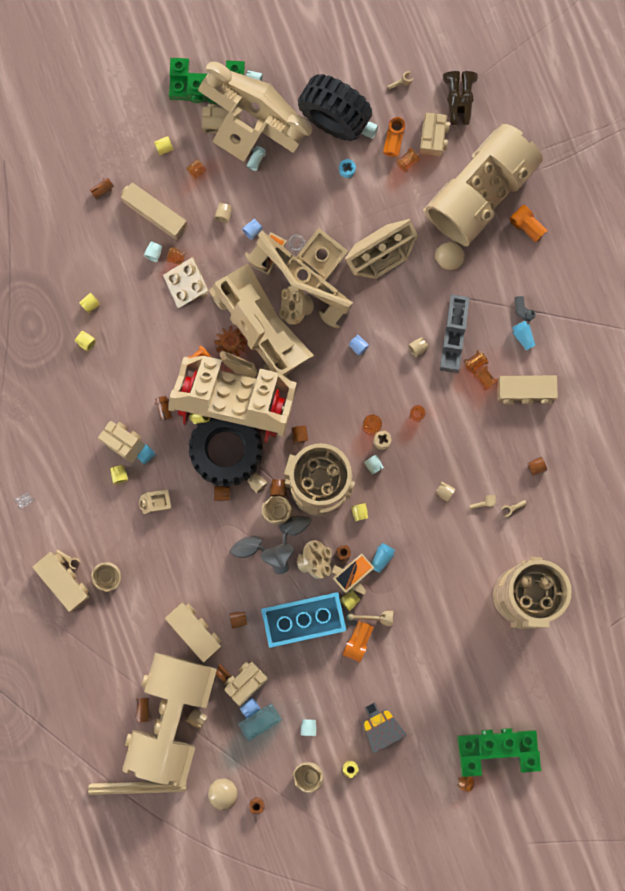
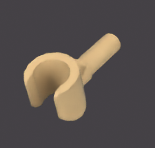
M406 71L401 79L388 85V89L390 90L402 84L409 86L414 78L408 80L405 77H408L411 72Z
M486 495L485 502L472 504L470 509L485 506L492 507L496 504V496Z
M524 500L512 506L505 505L501 510L506 507L509 508L510 513L504 516L509 517L513 511L527 505Z
M60 550L56 551L55 554L58 553L65 561H67L69 563L70 568L77 569L71 565V561L77 560L78 562H80L78 558H71L70 556H67Z

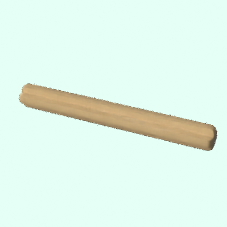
M169 781L168 785L156 782L90 784L88 792L89 795L185 792L187 790V783L185 787L175 786L172 781Z

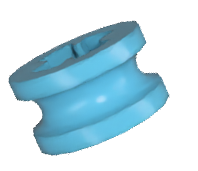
M345 159L340 163L339 173L342 177L350 178L355 174L356 165L352 160ZM348 165H350V170L352 171L348 170L347 172H344L343 166L347 167Z

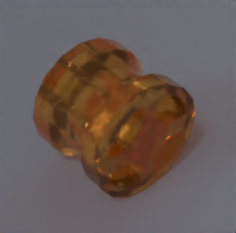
M375 414L365 417L362 426L364 432L368 435L377 434L382 427L381 418Z

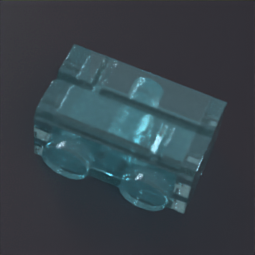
M270 703L238 723L246 739L250 741L282 721V718L274 704Z

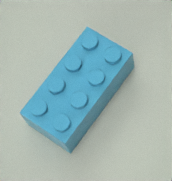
M338 592L261 609L269 648L346 631Z

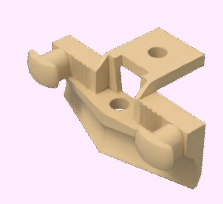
M210 62L206 65V70L210 74H207L198 91L229 111L212 141L244 162L261 133H264L294 153L303 137L312 134V126L309 121L299 116L271 84L232 72L218 62ZM252 103H257L260 109L254 108ZM243 110L258 119L254 129L236 118ZM233 134H237L241 140L235 139Z
M318 228L295 257L262 230L258 234L260 237L257 241L258 245L250 255L245 251V257L248 262L257 269L266 270L267 268L262 264L270 257L282 270L291 286L302 289L330 305L324 314L319 310V317L328 326L340 329L341 327L336 323L343 314L349 312L354 303L326 280L346 256L348 250ZM321 249L327 251V257L324 260L317 258V252ZM302 262H305L308 266H310V267H311L313 270H315L318 274H316L314 271H312L309 267H307V266H306L304 263H302ZM300 270L308 272V278L304 281L298 279V272Z
M249 264L218 280L209 290L217 306L221 310H229L231 313L230 320L234 325L238 326L247 339V344L251 350L256 349L265 361L264 370L280 373L288 379L286 376L288 373L314 356L277 316Z

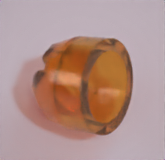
M460 776L458 778V788L465 792L472 791L474 787L473 777Z

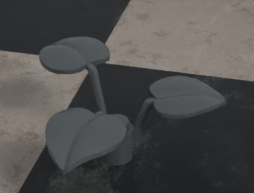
M307 516L290 517L287 522L279 527L280 531L284 532L283 544L265 550L261 546L262 539L251 536L236 542L229 553L235 557L247 558L261 550L262 561L273 566L276 574H284L289 570L288 561L294 553L293 546L287 544V536H296L302 533L310 525L312 519Z

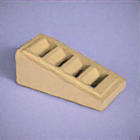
M225 351L220 352L222 362L236 374L250 378L256 377L258 372L254 363Z

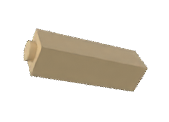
M133 182L122 190L121 199L124 204L176 241L188 227L185 219Z

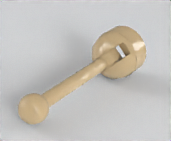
M384 611L380 616L347 614V620L349 621L353 619L380 620L384 626L393 627V611Z

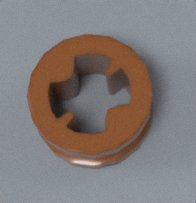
M221 664L218 665L216 675L225 683L226 678L232 675Z

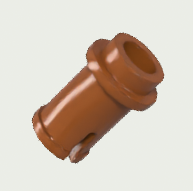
M103 178V181L90 189V192L97 200L109 190L112 191V188L115 186L109 178Z
M167 396L155 398L160 421L171 419Z
M136 698L137 716L135 718H137V722H149V718H151L148 710L149 698Z

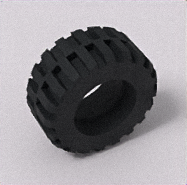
M317 74L311 77L298 99L299 110L304 117H307L311 123L315 124L316 127L322 129L325 133L341 140L354 141L358 139L372 117V107H370V103L366 101L364 96H361L356 89L351 88L347 83L345 84L341 80L329 75L326 76L325 74Z
M210 418L208 422L197 424L198 427L193 429L192 437L189 439V457L195 470L207 482L209 481L217 486H236L243 481H247L258 470V466L262 461L263 446L257 428ZM221 432L235 433L244 444V454L241 460L230 467H222L215 464L208 454L210 440Z

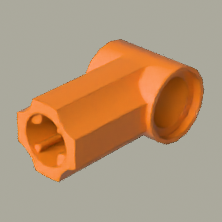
M394 117L389 122L383 154L389 157H399L405 132V121L400 117ZM399 125L402 129L395 131L392 129V126Z
M522 205L509 217L511 224L519 230L522 229L535 243L548 231L534 218L533 212L526 205Z
M358 621L342 655L360 663L374 627Z

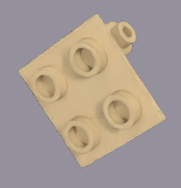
M193 257L163 275L178 308L199 296L205 297L208 295L207 292L209 290Z

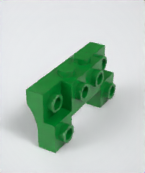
M170 57L169 99L191 101L196 104L210 102L217 105L216 102L198 91L207 74L189 73V58ZM226 60V67L230 71L245 75V61Z
M503 728L498 733H493V729L481 730V734L457 735L462 777L482 776L481 759L519 757L521 773L541 771L536 730L513 731V728Z

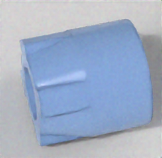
M253 219L242 230L249 239L253 240L262 231V226Z
M356 335L349 342V346L358 356L363 354L369 347V344L359 335Z
M253 697L239 707L246 718L261 710Z

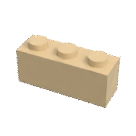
M557 375L499 376L497 379L498 402H503L504 405H512L514 402H522L524 405L533 404V401H541V404H552V401L558 398Z
M49 552L32 568L69 612H73L90 598L87 594L89 590L83 583L79 584L75 580L77 575L71 568L66 569L63 565L65 561L58 553Z
M181 603L165 619L202 662H206L222 647L219 644L222 640L215 632L211 634L207 630L209 625L202 618L197 619L194 615L196 611L189 603L187 605Z

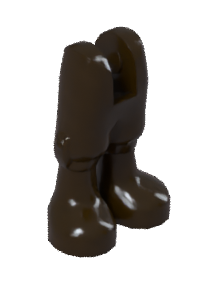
M450 71L443 74V81L449 84L450 88L447 101L449 103L451 125H457V113H463L464 125H469L472 103L474 101L473 93L471 92L472 84L477 82L478 74L475 72H462L461 95L459 93L460 72Z

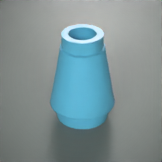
M523 321L512 327L514 331L512 333L525 350L535 346L530 324L527 325L526 321Z
M384 543L378 546L372 561L373 570L381 573L395 556V550Z

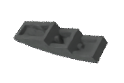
M453 294L450 296L440 371L459 373L470 297Z

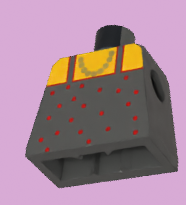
M375 702L364 707L369 718L363 721V725L373 753L407 736L388 709L380 712Z

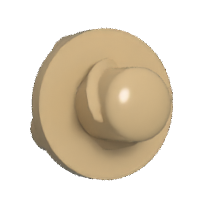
M291 286L282 290L281 309L279 311L281 319H284L288 324L295 325L302 321L304 315L312 313L314 308L313 300L310 296L305 295L302 289Z
M310 541L306 543L303 554H299L297 566L301 572H309L316 579L325 578L331 575L330 558L332 552L329 547H325L320 541Z

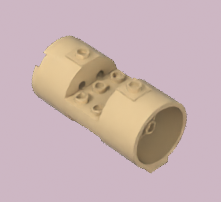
M501 124L500 127L495 129L472 155L473 160L456 179H451L423 209L428 220L455 243L469 246L493 219L495 214L493 211L510 191H518L543 162L542 154L533 141L529 143L526 138L521 136L523 132L508 124Z
M329 444L309 445L296 456L290 454L284 472L285 486L291 489L294 502L302 511L313 516H326L339 509L346 499L350 500L355 484L354 481H351L353 476L347 457L338 448Z
M530 557V560L521 561V564L508 569L497 579L493 588V602L501 616L511 622V628H549L550 621L561 616L567 609L572 594L571 584L566 573L558 565L543 560L542 557Z
M155 652L148 676L144 675L141 687H145L144 692L165 699H161L159 706L161 717L160 719L156 718L153 728L154 733L133 730L132 734L127 735L125 746H128V751L122 768L123 772L130 774V771H134L135 777L165 785L172 781L175 786L185 787L195 746L176 740L174 737L184 704L202 708L207 707L217 671L216 668Z

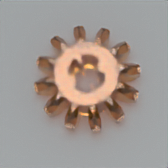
M229 326V331L227 332L225 328H222L223 335L217 333L216 337L219 339L214 341L215 345H219L216 348L217 352L223 350L230 354L235 353L239 357L238 350L245 351V348L242 346L247 344V341L243 339L245 336L242 333L239 334V328H236L234 332L232 326ZM228 339H233V342H235V344L232 343L233 345L229 346L227 343L229 342Z

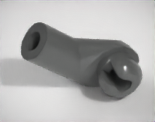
M524 296L515 297L516 314L525 321L534 319L536 313L534 310L525 307Z

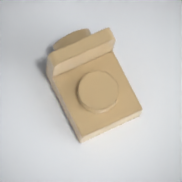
M168 490L147 492L141 495L139 506L143 510V514L171 509Z

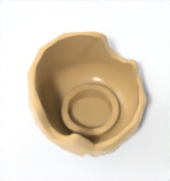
M455 242L443 243L435 252V260L439 266L450 271L458 269L465 259L463 249Z
M282 496L270 497L262 504V515L272 525H281L291 517L292 506Z
M110 562L98 564L91 574L92 583L97 589L105 592L114 590L121 581V571L115 564Z
M311 762L298 765L292 775L295 780V786L307 793L320 789L324 781L321 768Z
M226 778L217 779L210 785L208 799L213 808L220 811L228 810L236 803L238 793L232 781Z

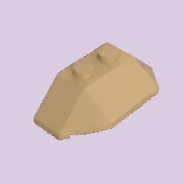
M410 219L387 224L357 242L345 259L354 275L377 279L408 259L418 234Z

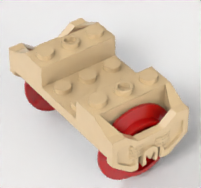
M207 356L183 358L178 379L170 394L168 410L173 412L178 410V416L183 417L184 425H187L190 413L266 430L265 444L268 443L271 437L276 438L277 434L278 436H284L293 404L296 382L288 380L280 373L264 369L259 370L257 379L221 371L222 360ZM188 370L194 371L192 377L187 376ZM280 391L288 393L286 403L285 398L280 397Z

